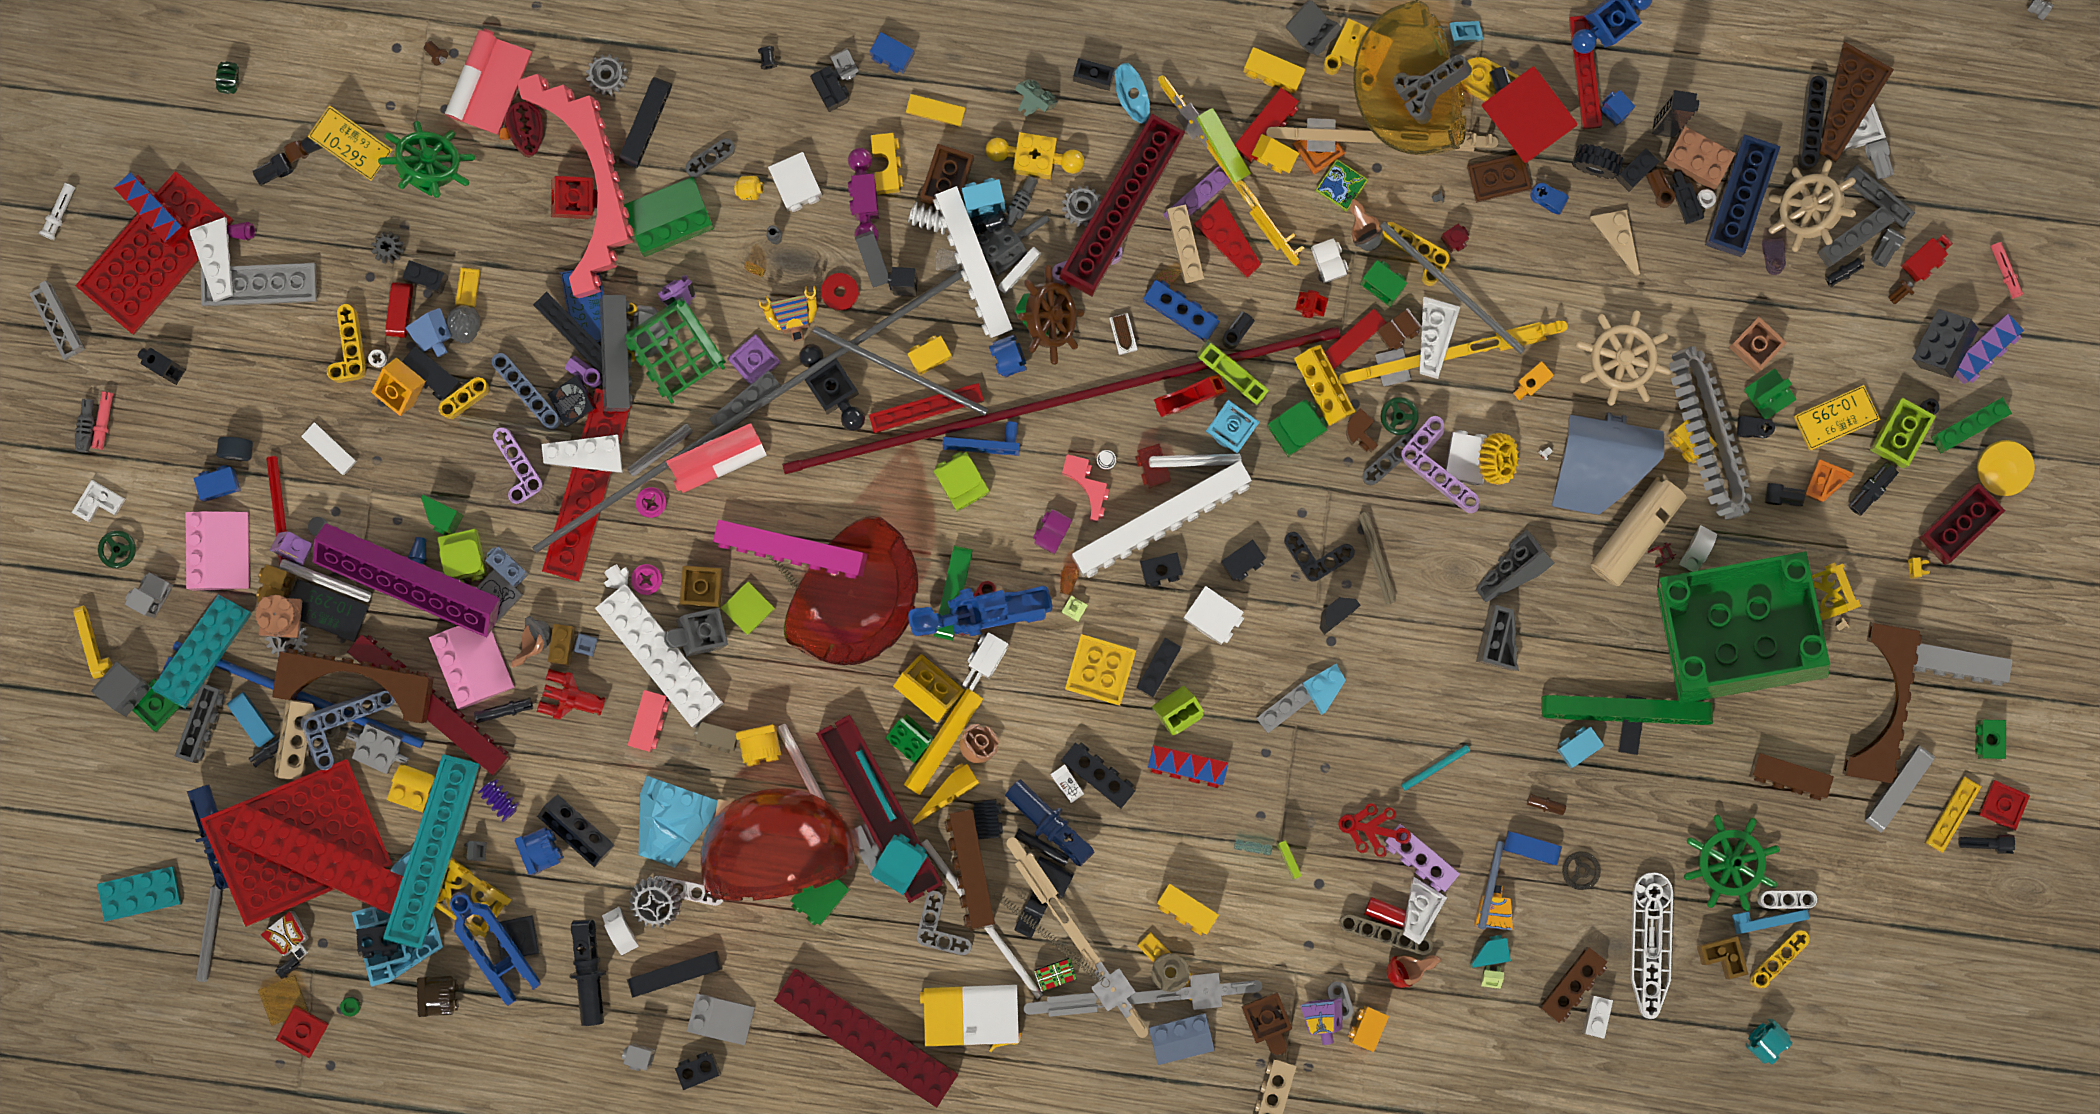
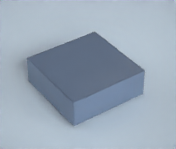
M579 633L574 652L593 657L598 638Z

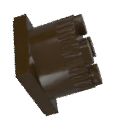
M452 976L419 977L417 979L418 1016L453 1015L454 1011H458L459 1001L455 999V991H458L457 979L453 980Z

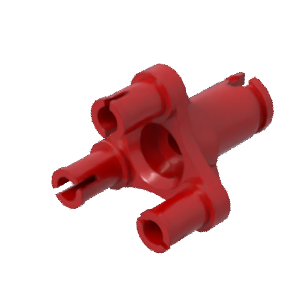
M548 669L546 680L560 683L563 688L559 689L545 684L544 689L551 691V693L543 691L542 696L559 700V704L553 705L540 700L537 713L553 716L557 720H560L568 712L572 711V708L601 715L605 697L600 698L598 695L578 690L573 673H563Z

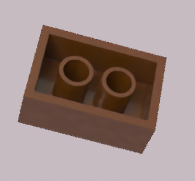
M937 144L920 195V201L934 206L933 199H936L935 194L956 186L962 198V188H965L974 162V155Z

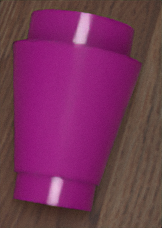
M249 222L227 226V234L231 238L249 241L255 237V227Z

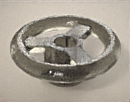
M1579 851L1572 853L1566 858L1563 863L1562 874L1565 882L1570 887L1577 890H1587L1598 882L1601 868L1598 860L1592 854ZM1580 857L1589 859L1593 863L1595 870H1591L1588 864L1582 863ZM1574 860L1576 864L1575 874L1570 879L1568 867L1571 861ZM1581 867L1585 869L1584 874L1579 873ZM1589 875L1594 876L1593 879L1586 884L1576 883L1579 878L1584 879L1589 877Z

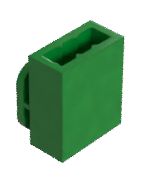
M1307 399L1297 403L1267 425V428L1288 458L1327 432L1326 427L1328 425L1322 416L1318 417L1315 413L1317 410L1312 401L1308 402Z
M820 864L790 900L793 903L791 907L799 913L803 911L807 914L808 917L806 919L814 926L816 924L822 925L851 889Z

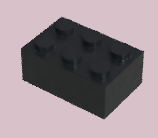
M1938 309L1912 359L1921 369L1953 379L1979 328L1972 319Z

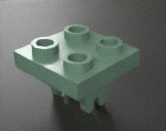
M1033 79L1020 82L1015 88L1016 91L1024 96L1018 110L1026 109L1025 116L1033 114L1038 108L1046 112L1055 108L1058 103L1051 92L1042 90L1040 88L1041 85Z

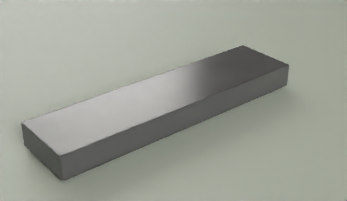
M1857 164L1843 179L1846 181L1851 177L1855 178L1856 183L1851 187L1878 209L1884 205L1895 220L1894 222L1901 228L1915 214L1913 210Z

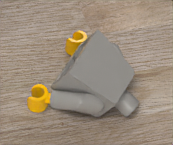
M629 303V307H634V309L626 313L634 316L635 328L659 311L652 306L639 305L636 307L633 303ZM661 320L649 328L656 339L668 332ZM646 330L634 338L641 349L653 342ZM671 335L659 343L662 348L667 346L668 339H673ZM655 345L644 354L649 358L660 351ZM628 350V354H632L631 362H634L638 354L636 351Z

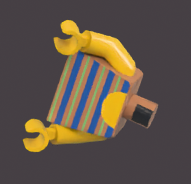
M806 286L805 295L771 302V306L768 296H766L767 302L764 304L758 299L759 306L763 308L767 321L776 330H782L783 334L791 332L793 342L804 340L802 329L809 328V323L813 322L816 315L815 286H813V292H808Z

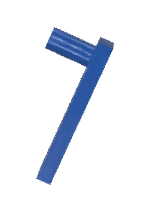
M1006 422L1005 442L943 437V450L1019 456L1020 443H1016L1018 423Z

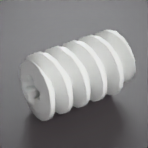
M917 201L913 204L908 223L912 219V225L915 226L919 222L920 228H923L926 224L927 230L934 226V232H938L941 228V234L943 235L947 230V227L943 228L940 217L943 216L940 214V210L933 212L932 206L925 210L924 203L918 208Z

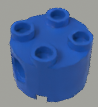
M1015 334L992 342L993 345L989 346L992 356H995L998 362L995 364L997 372L1005 378L1027 370L1022 348L1019 343L1016 344L1015 342L1017 340Z

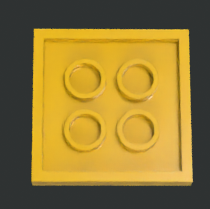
M1081 634L1065 690L1120 706L1136 650Z

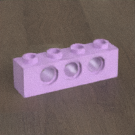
M1398 824L1394 830L1405 827L1401 824ZM1403 833L1401 835V840H1405L1407 838L1406 833ZM1412 833L1411 840L1409 841L1411 848L1408 852L1401 850V844L1395 838L1387 837L1384 841L1387 844L1385 848L1392 854L1398 853L1402 857L1400 860L1406 866L1412 865L1417 869L1415 873L1423 880L1425 878L1429 879L1432 882L1430 886L1437 892L1440 890L1445 892L1460 875V873ZM1418 854L1425 856V863L1422 865L1417 864L1415 860ZM1434 866L1440 869V875L1436 878L1430 873L1431 868Z

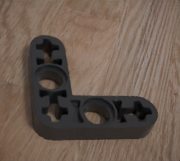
M1290 532L1284 538L1286 548L1306 579L1311 582L1320 580L1344 565L1355 554V550L1350 544H1343L1316 561L1297 532ZM1289 536L1297 537L1296 544L1298 547L1302 544L1304 548H1300L1294 553L1293 550L1296 547L1294 544L1289 545ZM1342 548L1350 549V557H1341L1340 560L1342 562L1339 563L1338 558L1333 553L1336 552L1338 556L1343 552ZM1302 551L1306 552L1309 556L1306 562L1298 560V554ZM1326 558L1334 559L1335 566L1333 568L1325 566L1324 561ZM1320 562L1326 572L1323 574L1321 570L1317 573V578L1314 576L1310 577V568L1316 570L1320 567L1317 565Z

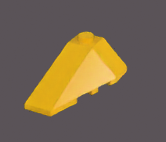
M961 763L953 768L954 772L913 819L912 823L914 825L980 784L968 764L964 766Z

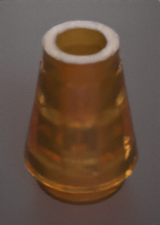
M1070 566L1063 567V570H1061L1060 593L1071 595L1079 577V569Z

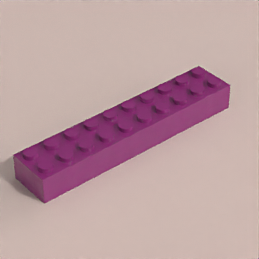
M327 523L324 524L314 539L313 563L486 638L497 623L500 598L493 594L486 593L477 587L470 586L440 571H435L424 564H419L405 556L398 555L389 549H384Z

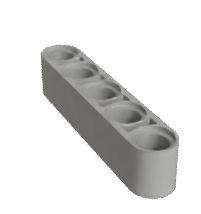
M1917 745L1897 772L1896 779L1889 783L1864 821L1881 833L1929 768L1935 756L1920 745Z

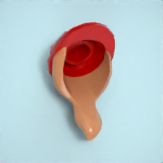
M1408 955L1394 956L1387 967V977L1396 987L1409 988L1421 980L1426 970L1435 968L1441 962V958L1431 955L1423 960H1418Z

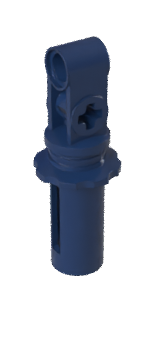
M1021 779L1007 791L1005 797L1037 826L1035 835L1045 834L1049 842L1053 841L1076 865L1082 866L1095 853L1093 848L1068 826L1069 822L1060 817L1062 809L1052 810Z
M210 784L189 790L187 794L201 838L195 839V841L203 842L205 847L204 853L207 854L215 884L218 889L224 890L229 887L200 819L218 812Z

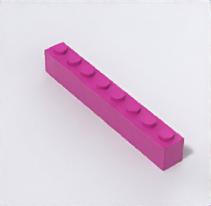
M719 519L713 542L719 543L718 547L730 549V546L737 547V552L747 554L748 550L755 552V556L765 558L766 554L772 555V560L781 562L785 558L791 560L790 564L802 566V563L809 564L808 568L820 571V567L827 568L828 573L837 575L838 571L845 572V577L856 579L857 575L863 577L868 554Z

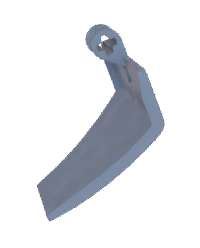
M1609 412L1606 413L1605 420L1570 415L1568 420V439L1552 506L1597 515L1601 514L1632 489L1663 459L1664 431L1627 425L1626 415L1620 417L1611 415Z

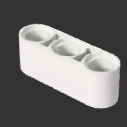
M1763 891L1759 893L1757 902L1762 908L1769 909L1812 908L1817 903V896L1812 891ZM1767 894L1772 898V902L1769 905H1766L1763 900ZM1786 894L1791 897L1789 905L1783 902V897ZM1805 894H1808L1811 899L1808 905H1805L1802 900Z

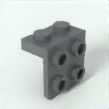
M1307 0L1286 24V29L1304 50L1316 56L1325 50L1328 43L1342 29L1337 22L1328 19L1312 0Z

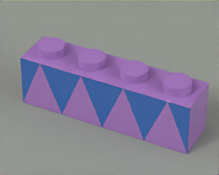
M2006 314L1968 349L1955 375L1963 384L1969 381L1973 383L1980 376L1979 372L1983 368L1987 370L1994 363L1992 360L1996 356L2001 357L2008 350L2006 347L2010 343L2015 344L2021 338L2019 334L2024 329L2009 314Z

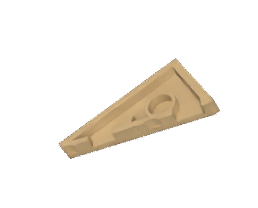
M1627 210L1591 216L1590 221L1596 225L1601 232L1600 234L1607 239L1611 248L1625 262L1629 271L1635 276H1639L1640 272Z

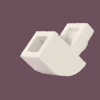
M1700 525L1679 565L1692 572L1698 571L1710 554L1717 534Z
M620 907L602 915L607 933L621 955L639 947Z

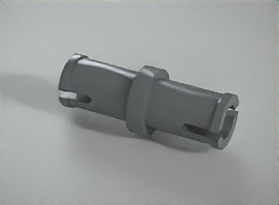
M774 225L767 228L768 240L772 244H779L782 241L781 231Z

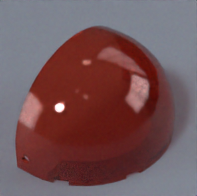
M866 516L851 523L836 535L828 545L868 554L863 577L857 575L856 579L845 577V572L838 571L837 575L828 573L827 568L820 567V571L809 568L797 587L784 622V637L786 641L806 656L832 665L862 664L880 656L887 648H891L902 636L909 624L908 614L910 610L916 607L914 603L916 593H918L917 565L913 553L906 545L902 534L882 517Z
M786 788L757 791L730 803L710 823L705 832L700 852V867L705 892H710L712 897L731 901H742L743 897H752L753 901L802 893V888H809L812 885L814 888H818L837 880L847 873L848 868H853L856 862L851 832L842 815L831 804L820 797L804 791Z

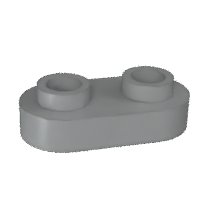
M1332 982L1327 989L1329 999L1342 998V1006L1346 1007V1012L1342 1014V1020H1346L1353 1014V1007L1347 988L1342 982ZM1336 987L1340 988V994L1335 995L1333 992Z

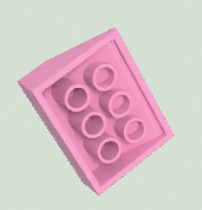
M185 512L186 589L192 591L250 589L249 513Z
M457 626L429 637L457 709H465L515 688L492 630L486 638Z

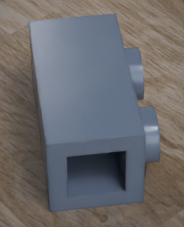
M499 546L492 548L486 555L488 558L485 561L515 588L529 574Z

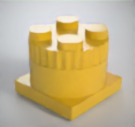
M771 724L736 732L743 763H747V766L750 767L760 765L761 760H766V762L779 760L781 751L777 736V726Z

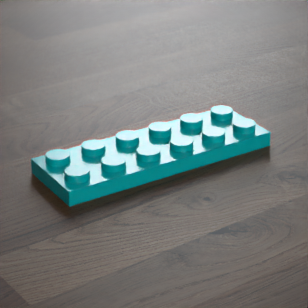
M218 594L152 687L153 691L186 708L252 615L250 611Z

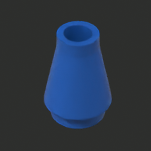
M415 537V542L408 559L419 564L427 562V539Z

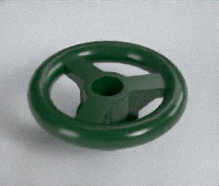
M1396 397L1384 404L1380 417L1382 425L1387 431L1395 435H1404L1416 427L1419 414L1417 407L1412 401L1407 398ZM1397 403L1408 405L1413 414H1406L1403 410H1400ZM1392 406L1394 412L1391 414L1392 422L1389 425L1386 413L1388 408ZM1396 414H1401L1403 418L1401 420L1397 419ZM1406 420H1412L1408 427L1395 429L1396 425H1402Z
M120 530L108 532L101 538L98 544L99 558L110 568L127 566L133 560L136 553V545L133 538L128 533ZM121 536L128 541L129 545L120 542L116 543L112 537ZM106 541L111 546L109 560L104 555ZM120 547V551L116 553L115 549ZM128 551H130L128 557L124 561L115 563L116 558H123L127 555Z

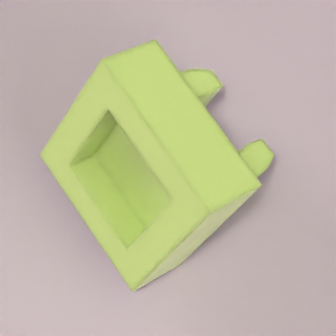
M1071 596L1062 613L1079 622L1088 605Z
M1490 965L1486 966L1481 986L1501 989L1504 972H1501L1500 966H1497L1496 971H1490Z

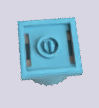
M1228 400L1206 432L1213 436L1222 447L1230 448L1235 453H1238L1246 441H1248L1259 421Z

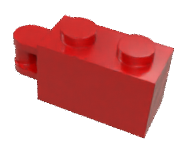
M1945 234L1937 240L1931 238L1907 259L1901 267L1915 282H1918L1920 279L1925 281L1932 275L1930 270L1934 267L1938 269L1946 262L1944 258L1948 253L1945 250L1953 243Z

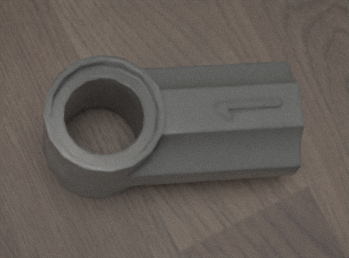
M1888 227L1880 239L1881 243L1871 258L1873 263L1885 268L1894 252L1902 245L1906 236Z

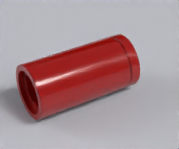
M1370 897L1364 915L1401 929L1406 918V910Z

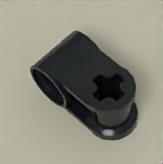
M1738 416L1736 434L1738 437L1765 439L1770 437L1775 431V424L1769 419ZM1764 425L1769 429L1766 433H1764V429H1761Z

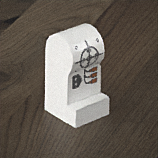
M1065 764L1050 774L1071 803L1084 795Z

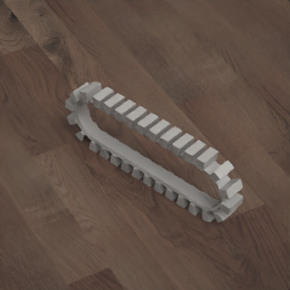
M1691 346L1677 351L1671 356L1674 362L1669 363V370L1674 373L1676 372L1677 375L1671 378L1673 386L1678 384L1680 386L1679 389L1675 390L1677 398L1683 396L1684 399L1678 403L1680 409H1687V412L1682 413L1684 421L1690 419L1691 422L1685 425L1687 432L1694 431V435L1689 436L1691 444L1696 442L1698 444L1697 447L1693 448L1695 456L1701 454L1702 457L1696 461L1698 468L1701 466L1705 467V470L1700 471L1702 479L1708 477L1709 480L1703 483L1705 490L1712 489L1713 495L1708 497L1711 505L1719 504L1716 509V513L1719 516L1725 515V519L1730 520L1749 512L1750 508L1747 504L1751 503V495L1745 493L1744 489L1750 486L1748 479L1741 480V477L1746 476L1744 468L1738 469L1737 467L1743 463L1740 456L1734 457V454L1739 451L1737 445L1731 446L1730 442L1735 441L1734 434L1727 435L1726 432L1732 428L1730 422H1723V419L1728 418L1726 410L1720 412L1719 409L1724 407L1723 399H1716V396L1721 395L1719 387L1715 389L1712 387V385L1717 384L1715 376L1709 377L1708 371L1713 370L1711 363L1704 364L1702 361H1704L1705 354L1701 350L1697 351L1696 347ZM1689 366L1693 369V374L1697 378L1701 398L1704 400V408L1708 413V421L1712 426L1711 431L1718 445V453L1722 458V466L1726 471L1725 476L1730 484L1729 489L1732 491L1731 500L1728 497V492L1725 491L1724 480L1721 478V471L1717 466V458L1713 453V445L1709 440L1710 435L1705 427L1706 422L1703 420V413L1698 404L1699 400L1694 392L1695 387L1691 382L1692 377L1689 374Z

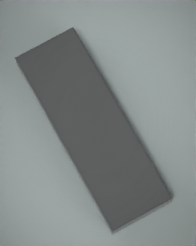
M873 230L855 236L872 287L888 283V272Z

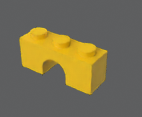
M894 133L871 135L873 157H883L889 162L888 167L884 171L874 172L877 195L899 193V187H903L902 175H898V168H901L900 157H896V150L899 149L898 138H894Z

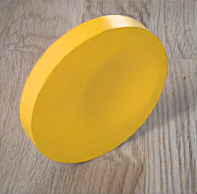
M2001 440L1992 443L1984 449L1977 462V475L1981 484L1988 491L1999 496H2011L2024 490L2031 482L2035 471L2034 459L2031 453L2020 443L2011 440Z

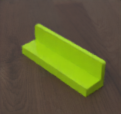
M1211 108L1197 116V121L1233 183L1250 175V171L1214 109Z

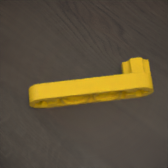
M84 605L74 608L73 612L88 666L94 679L101 678L113 664L109 657L101 659L88 611Z
M1802 930L1794 931L1751 973L1749 977L1750 984L1755 988H1766L1770 981L1808 945L1810 941L1808 933ZM1796 935H1804V942L1797 943L1795 947L1798 949L1795 950L1794 946L1789 944V942L1795 943L1797 941ZM1784 947L1791 949L1792 953L1788 958H1784L1781 955V950ZM1771 960L1776 961L1778 965L1777 969L1773 972L1767 967ZM1764 975L1761 979L1763 981L1762 984L1756 982L1757 976Z

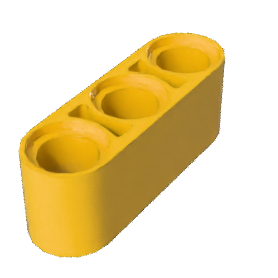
M480 377L472 379L440 403V414L447 419L456 418L489 393V384ZM482 382L484 388L482 391L477 392L475 387L478 383ZM463 394H468V400L465 403H461L460 397ZM452 405L453 411L450 414H445L446 406Z

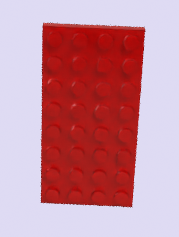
M176 171L156 192L159 195L157 200L160 203L164 201L172 209L170 213L173 216L177 215L184 222L182 226L186 231L169 246L137 214L75 285L133 335L199 261L189 230L224 217L227 218V226H230L234 221Z

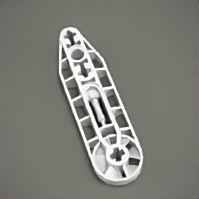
M1654 872L1646 873L1637 879L1633 888L1630 979L1639 1011L1643 1017L1648 1019H1654L1659 1015L1671 982L1673 889L1668 878ZM1655 887L1654 890H1657V894L1651 897L1652 894H1649V890ZM1644 895L1645 898L1638 900V898ZM1663 896L1664 898H1666L1667 902L1662 900L1661 897ZM1651 901H1654V909H1651ZM1636 903L1642 908V910H1636ZM1669 904V911H1663ZM1648 911H1657V915L1649 916ZM1636 912H1642V929H1635ZM1663 913H1669V931L1662 930ZM1648 919H1651V927H1649V946H1650V947H1647V926H1648ZM1654 919H1657L1656 948H1653L1655 927H1653ZM1635 931H1642L1641 949H1635ZM1662 932L1668 933V950H1662ZM1635 951H1641V968H1634ZM1662 952H1668V970L1661 969ZM1647 968H1655V972H1651V978L1655 979V982L1646 981V978H1650V972H1647ZM1634 970L1640 971V988H1636ZM1661 972H1667V982L1664 989H1661ZM1649 984H1652L1655 988L1654 993L1648 995L1646 992V987ZM1645 998H1655V1001H1648ZM1646 1007H1654V1011H1650L1649 1014V1012L1646 1011Z

